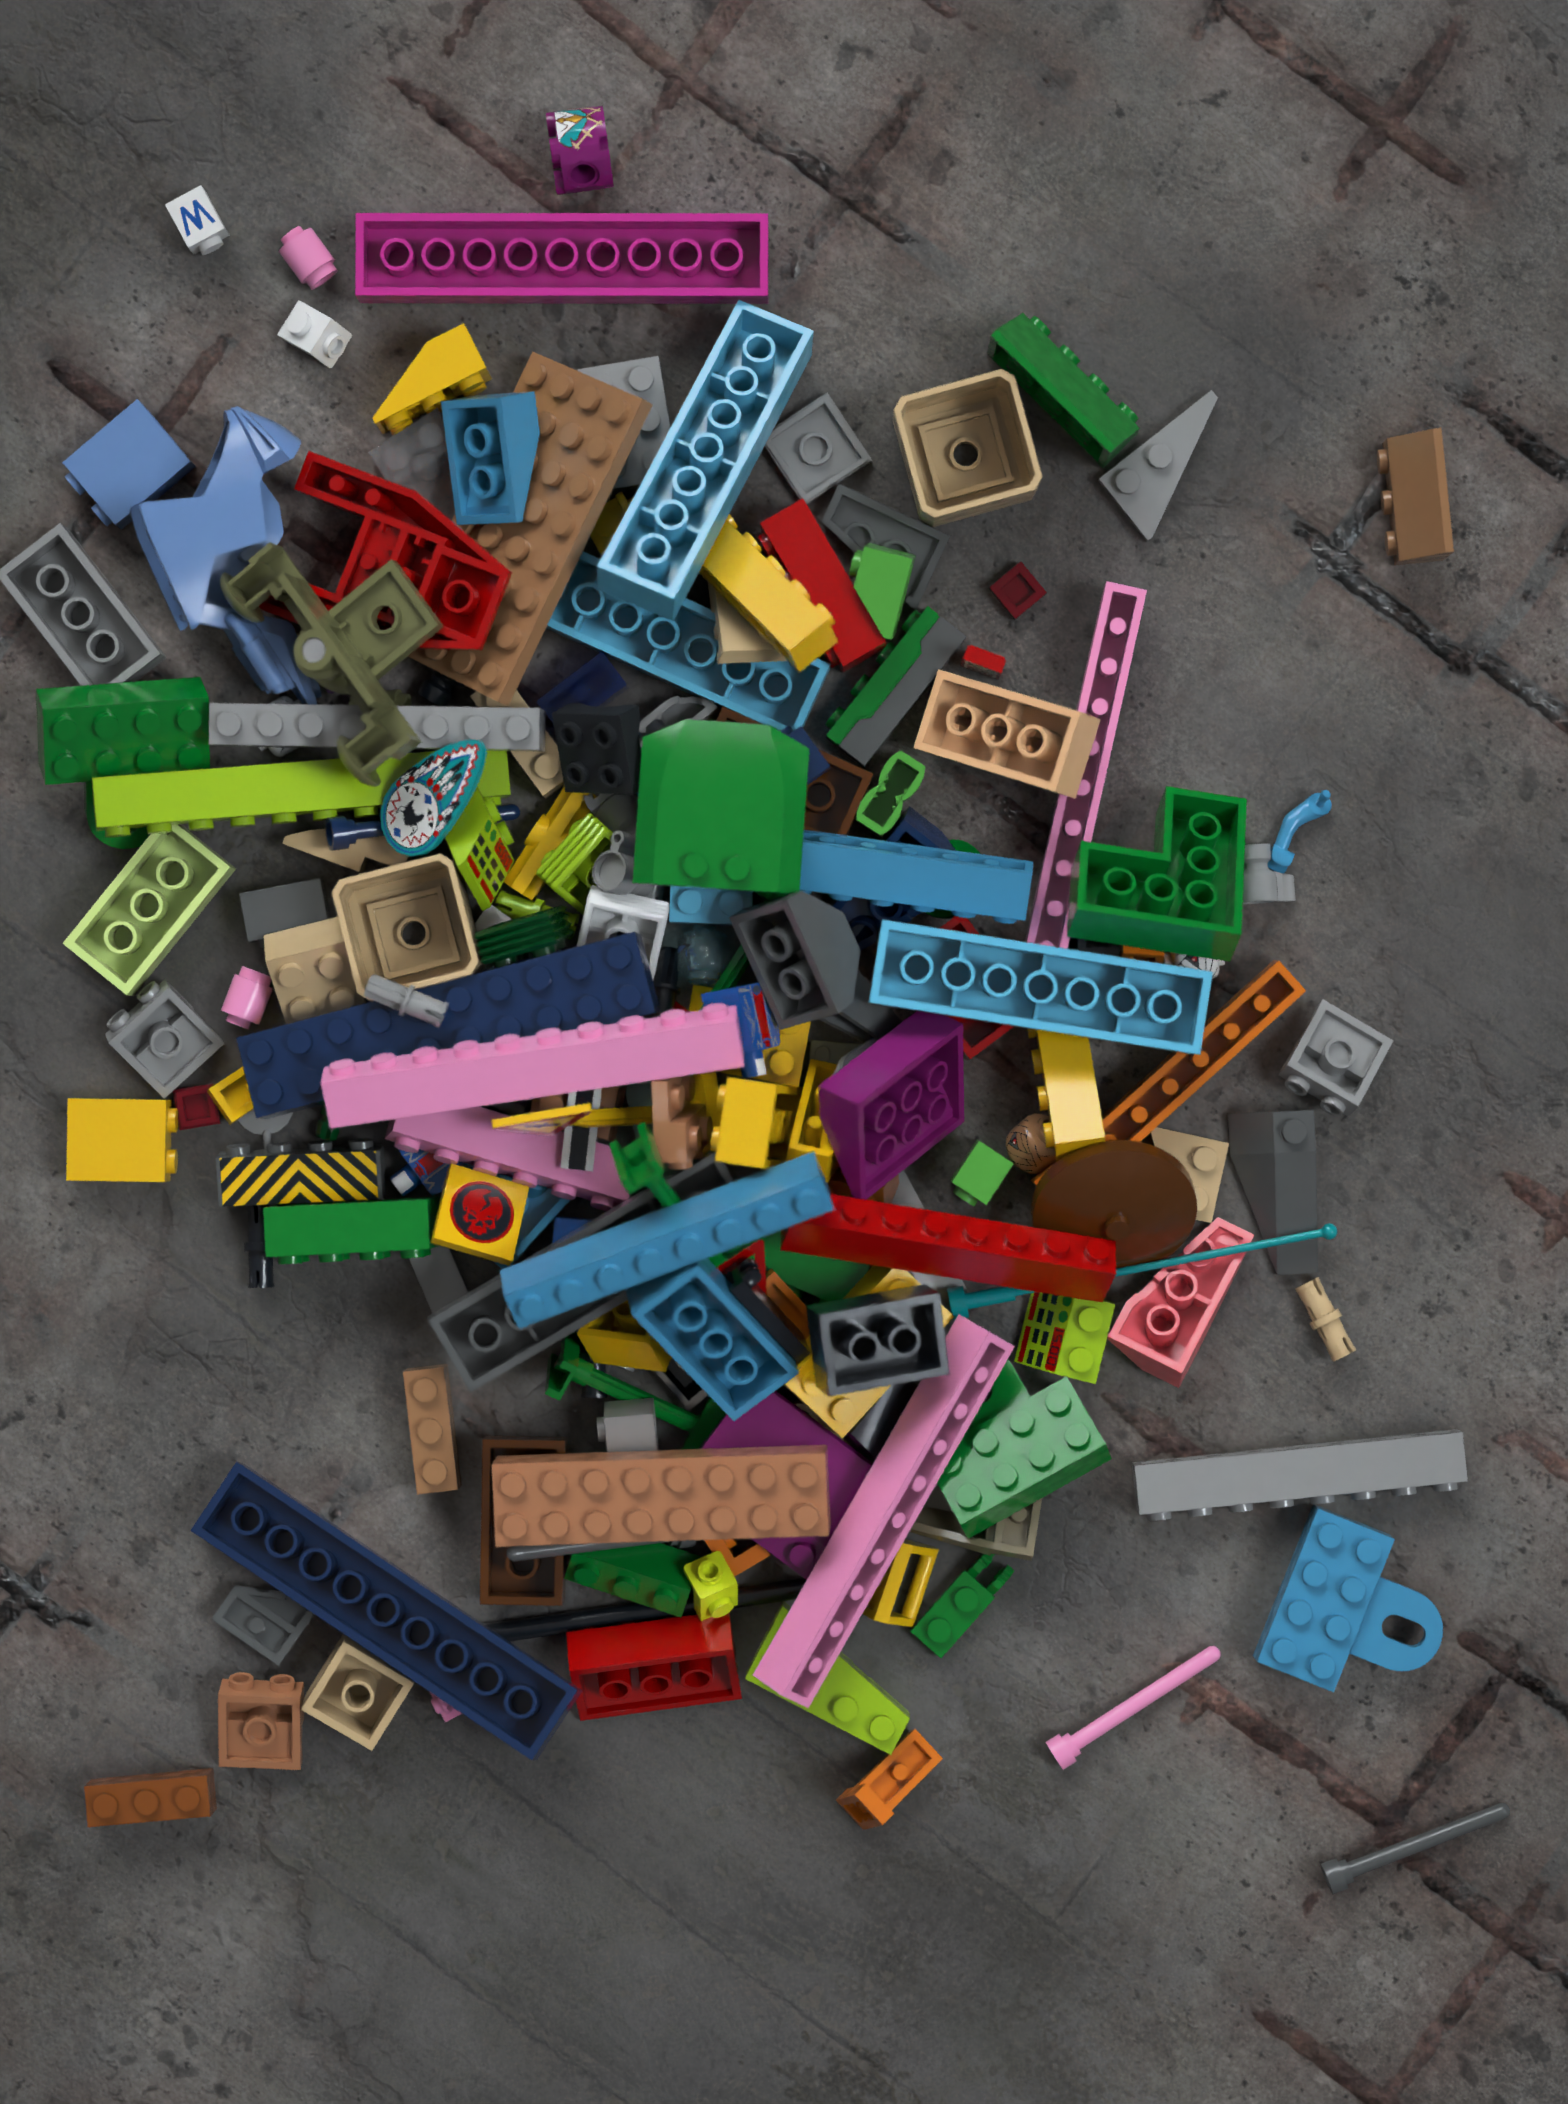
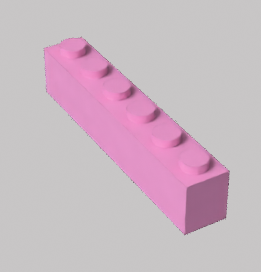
M478 1106L391 1119L388 1124L385 1139L395 1142L394 1147L399 1150L417 1153L420 1149L433 1153L434 1159L442 1163L458 1164V1161L474 1166L473 1170L492 1176H497V1173L513 1177L512 1182L526 1185L530 1188H536V1185L552 1189L551 1194L559 1198L574 1200L577 1196L590 1200V1205L599 1210L608 1211L629 1199L630 1196L629 1192L620 1182L610 1146L596 1142L593 1171L560 1168L564 1132L560 1131L552 1136L495 1130L492 1129L491 1120L511 1116Z

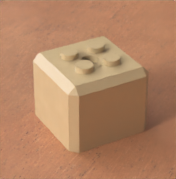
M1003 369L902 396L894 408L893 425L920 521L931 527H936L1032 500L1040 485L1042 474L1015 376ZM961 444L972 445L977 451V460L970 466L958 464L953 455L957 446Z
M442 854L340 879L333 889L332 895L356 990L361 996L367 998L364 995V991L372 975L381 976L407 988L413 985L415 990L481 973L485 970V964L480 962L482 956L478 954L480 948L475 946L477 940L473 938L477 930L463 876L457 865ZM411 922H419L425 928V938L417 945H409L403 939V930Z

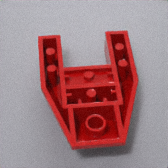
M308 451L294 490L312 499L364 518L336 592L332 593L309 584L328 611L392 559L398 562L444 626L417 649L482 650L513 572L419 492ZM273 595L259 605L262 611L299 625L284 602L276 600ZM387 607L378 614L377 624L381 630L389 629L395 621V614L390 607Z

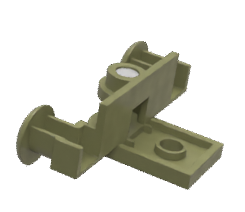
M269 542L248 560L250 564L235 577L226 572L221 575L220 586L223 595L229 605L241 617L253 623L264 621V615L259 605L271 595L276 600L284 602L303 629L294 645V659L300 671L306 676L315 679L328 690L351 696L364 714L360 718L366 725V729L352 740L343 735L339 736L337 740V751L342 763L363 784L378 786L381 784V780L375 769L389 758L402 759L422 742L378 680L444 626L397 561L391 559L328 611L282 546ZM390 607L395 614V621L389 629L381 630L377 624L378 614L384 608Z

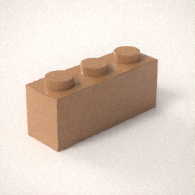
M448 1364L408 1368L403 1371L417 1495L458 1490L462 1483Z

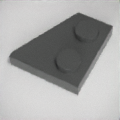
M235 1585L211 1620L279 1666L315 1614L280 1591Z

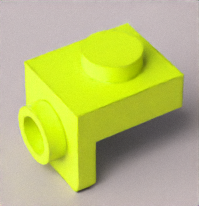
M715 1551L684 1566V1573L693 1588L694 1609L701 1621L710 1617H722L728 1614L734 1606L738 1605V1582L720 1551Z

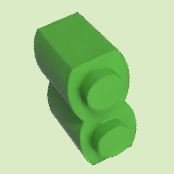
M899 751L891 756L882 768L878 786L872 788L860 802L856 814V823L878 837L887 834L898 821L903 803L909 800L920 787L925 774V766L903 751Z

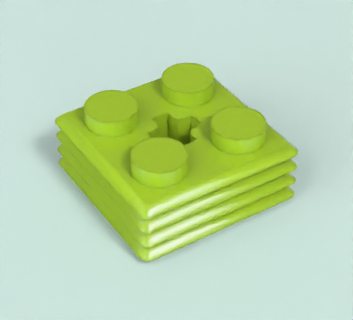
M592 813L587 814L583 819H579L572 824L569 829V835L556 849L549 851L543 857L541 866L536 872V875L582 915L584 914L589 889L592 885H596L592 876L595 860L601 853L610 850L612 844L611 835L613 832Z

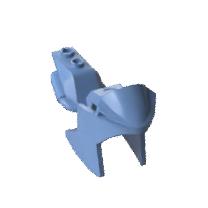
M239 406L232 407L223 413L224 428L210 464L193 497L147 501L131 506L129 512L135 533L180 631L186 629L188 625L191 630L196 629L199 624L222 629L233 645L231 649L261 691L264 690L266 694H278L291 689L302 704L318 705L316 698L321 697L319 683L315 679L303 674L294 659V645L298 635H296L293 625L288 621L264 616V621L261 623L250 622L241 617L229 605L221 590L220 577L224 572L235 577L250 564L248 560L269 542L277 545L283 537L284 529L279 503L263 482L262 477L267 472L293 459L301 445V440L277 422L242 409Z

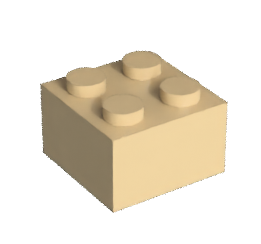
M338 917L264 935L265 962L286 1024L367 1003L366 998L357 993Z
M342 1634L306 1692L301 1710L372 1751L415 1682L345 1634Z

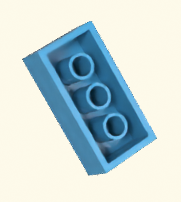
M708 1258L627 1288L626 1294L632 1316L733 1421L799 1373L793 1357L731 1293L729 1287L732 1284Z

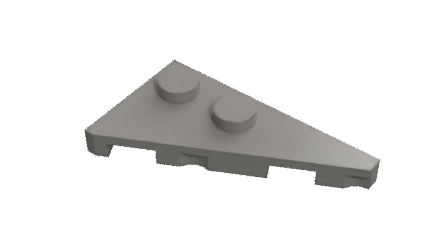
M1212 390L1098 480L1146 542L1152 539L1218 399Z

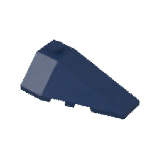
M910 806L882 839L883 841L956 851L940 829ZM853 897L849 901L835 900L831 905L844 913L860 951L877 942L882 920L908 923L913 917L921 913L911 909L910 905L894 903L892 906L884 907L870 903L869 899Z

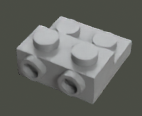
M166 979L159 985L155 981L147 984L137 995V999L140 1002L129 1012L121 1009L115 1013L107 1023V1027L110 1030L105 1033L108 1043L164 1099L224 1045L223 1039L195 1012L193 1006Z
M1322 999L1301 1037L1295 1043L1278 1076L1286 1080L1284 1083L1285 1087L1292 1093L1300 1096H1305L1309 1093L1321 1100L1320 1107L1328 1114L1337 1117L1345 1114L1349 1117L1359 1107L1393 1040Z

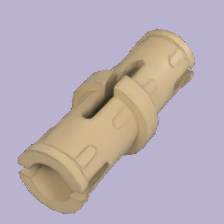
M1319 1277L1295 1288L1312 1320L1309 1323L1313 1330L1317 1329L1332 1361L1334 1362L1356 1351L1339 1318L1342 1315L1339 1309H1334Z

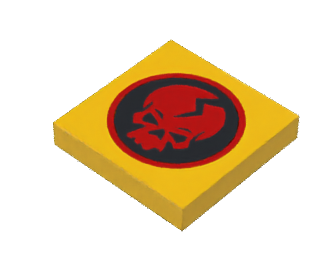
M451 1163L447 1170L430 1243L509 1266L513 1262L530 1187Z

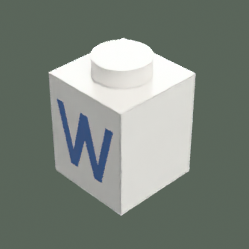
M201 185L165 204L193 255L198 252L206 255L219 249L224 244L222 239L230 236L207 192Z

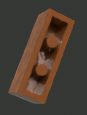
M213 1768L91 1779L84 1786L88 1827L211 1817L217 1809Z

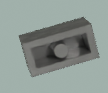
M320 878L239 893L248 942H259L260 949H264V935L331 918L325 881Z

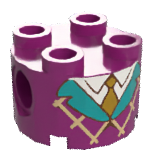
M603 106L547 112L549 137L557 136V138L549 139L553 169L561 168V170L554 171L557 195L614 187Z

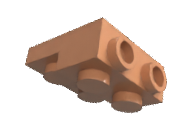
M686 1075L652 1080L653 1135L662 1163H668V1168L670 1169L693 1167V1159L703 1157V1148L707 1145V1141H711L713 1123L712 1118L706 1116V1104L690 1103L695 1095V1080L693 1076Z
M245 1672L234 1673L230 1675L229 1679H222L218 1693L219 1767L301 1770L302 1725L304 1721V1711L301 1708L304 1700V1682H294V1678L287 1674L274 1675L270 1678V1681L254 1680L251 1674Z

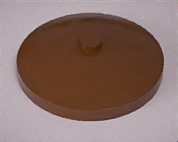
M1114 1140L1079 1148L1053 1164L1042 1176L1035 1188L1031 1201V1216L1033 1227L1116 1241V1268L1166 1259L1181 1247L1195 1224L1197 1198L1193 1181L1188 1171L1173 1155L1147 1143Z

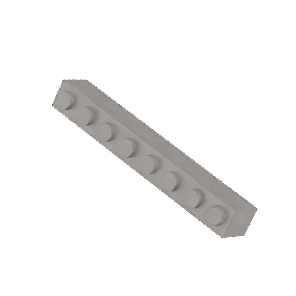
M209 703V745L337 748L339 736L343 735L352 740L367 727L360 718L364 714L357 705ZM397 706L422 741L413 750H439L446 745L458 741L475 739L482 741L487 751L545 752L546 710L541 708Z
M1458 1429L1132 1462L1137 1512L1139 1515L1147 1514V1521L1171 1519V1512L1187 1510L1189 1517L1206 1516L1212 1514L1213 1507L1228 1506L1229 1512H1246L1253 1510V1503L1269 1502L1270 1508L1294 1506V1499L1310 1498V1504H1325L1335 1502V1495L1350 1493L1351 1500L1376 1498L1375 1491L1392 1489L1393 1496L1411 1495L1417 1493L1416 1487L1432 1485L1435 1492L1451 1491L1458 1489V1482L1468 1481L1463 1432Z

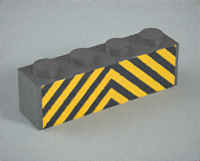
M371 1138L351 1139L348 1141L349 1146H332L331 1140L310 1141L307 1143V1148H291L290 1142L268 1143L267 1149L251 1150L250 1144L227 1145L226 1151H220L215 1158L218 1206L383 1199L386 1194L383 1144L373 1145V1139Z

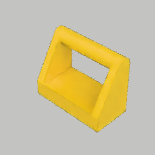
M905 1539L862 1614L874 1621L914 1627L939 1549ZM918 1554L920 1557L901 1614L893 1612L892 1609L910 1555Z

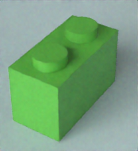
M976 1140L950 1179L952 1183L957 1185L953 1193L974 1207L978 1200L987 1205L1014 1163L979 1140Z

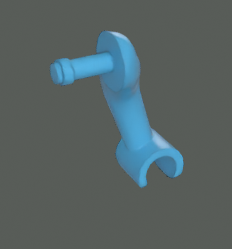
M1328 790L1314 793L1283 818L1276 841L1271 848V860L1268 862L1269 869L1280 873L1286 872L1295 853L1288 851L1294 833L1304 823L1330 812L1332 804L1329 799L1331 793Z

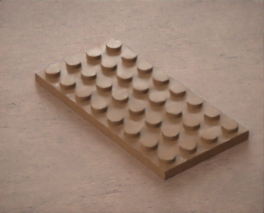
M533 351L513 393L535 391L540 429L523 521L517 523L457 525L456 515L452 519L457 526L513 572L482 650L416 649L408 655V657L506 706H509L653 406V404L640 397Z

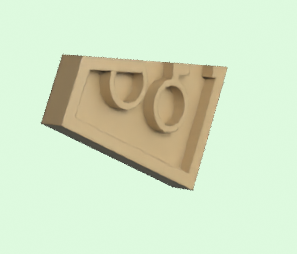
M708 582L711 612L715 613L716 619L714 637L719 643L717 652L718 664L787 661Z

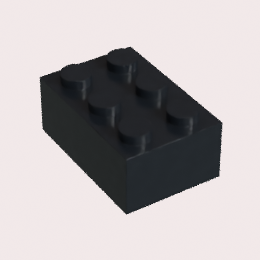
M926 1284L806 1306L816 1387L829 1397L949 1375L940 1293Z

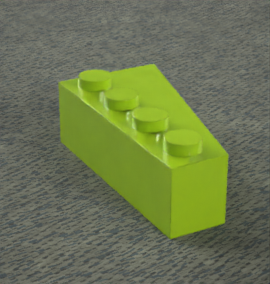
M783 1601L745 1673V1679L891 1755L910 1720V1713L870 1676L868 1677L843 1652H840L809 1708L781 1696L753 1676L791 1609V1606Z

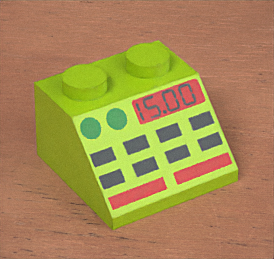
M477 787L466 808L445 839L458 869L481 910L484 911L491 907L514 863V858L508 845L515 841L505 820L497 823L502 820V817L493 798L490 797L485 800Z
M1040 1292L1030 1293L1014 1362L1052 1374L1096 1384L1115 1303L1104 1300L1102 1303Z

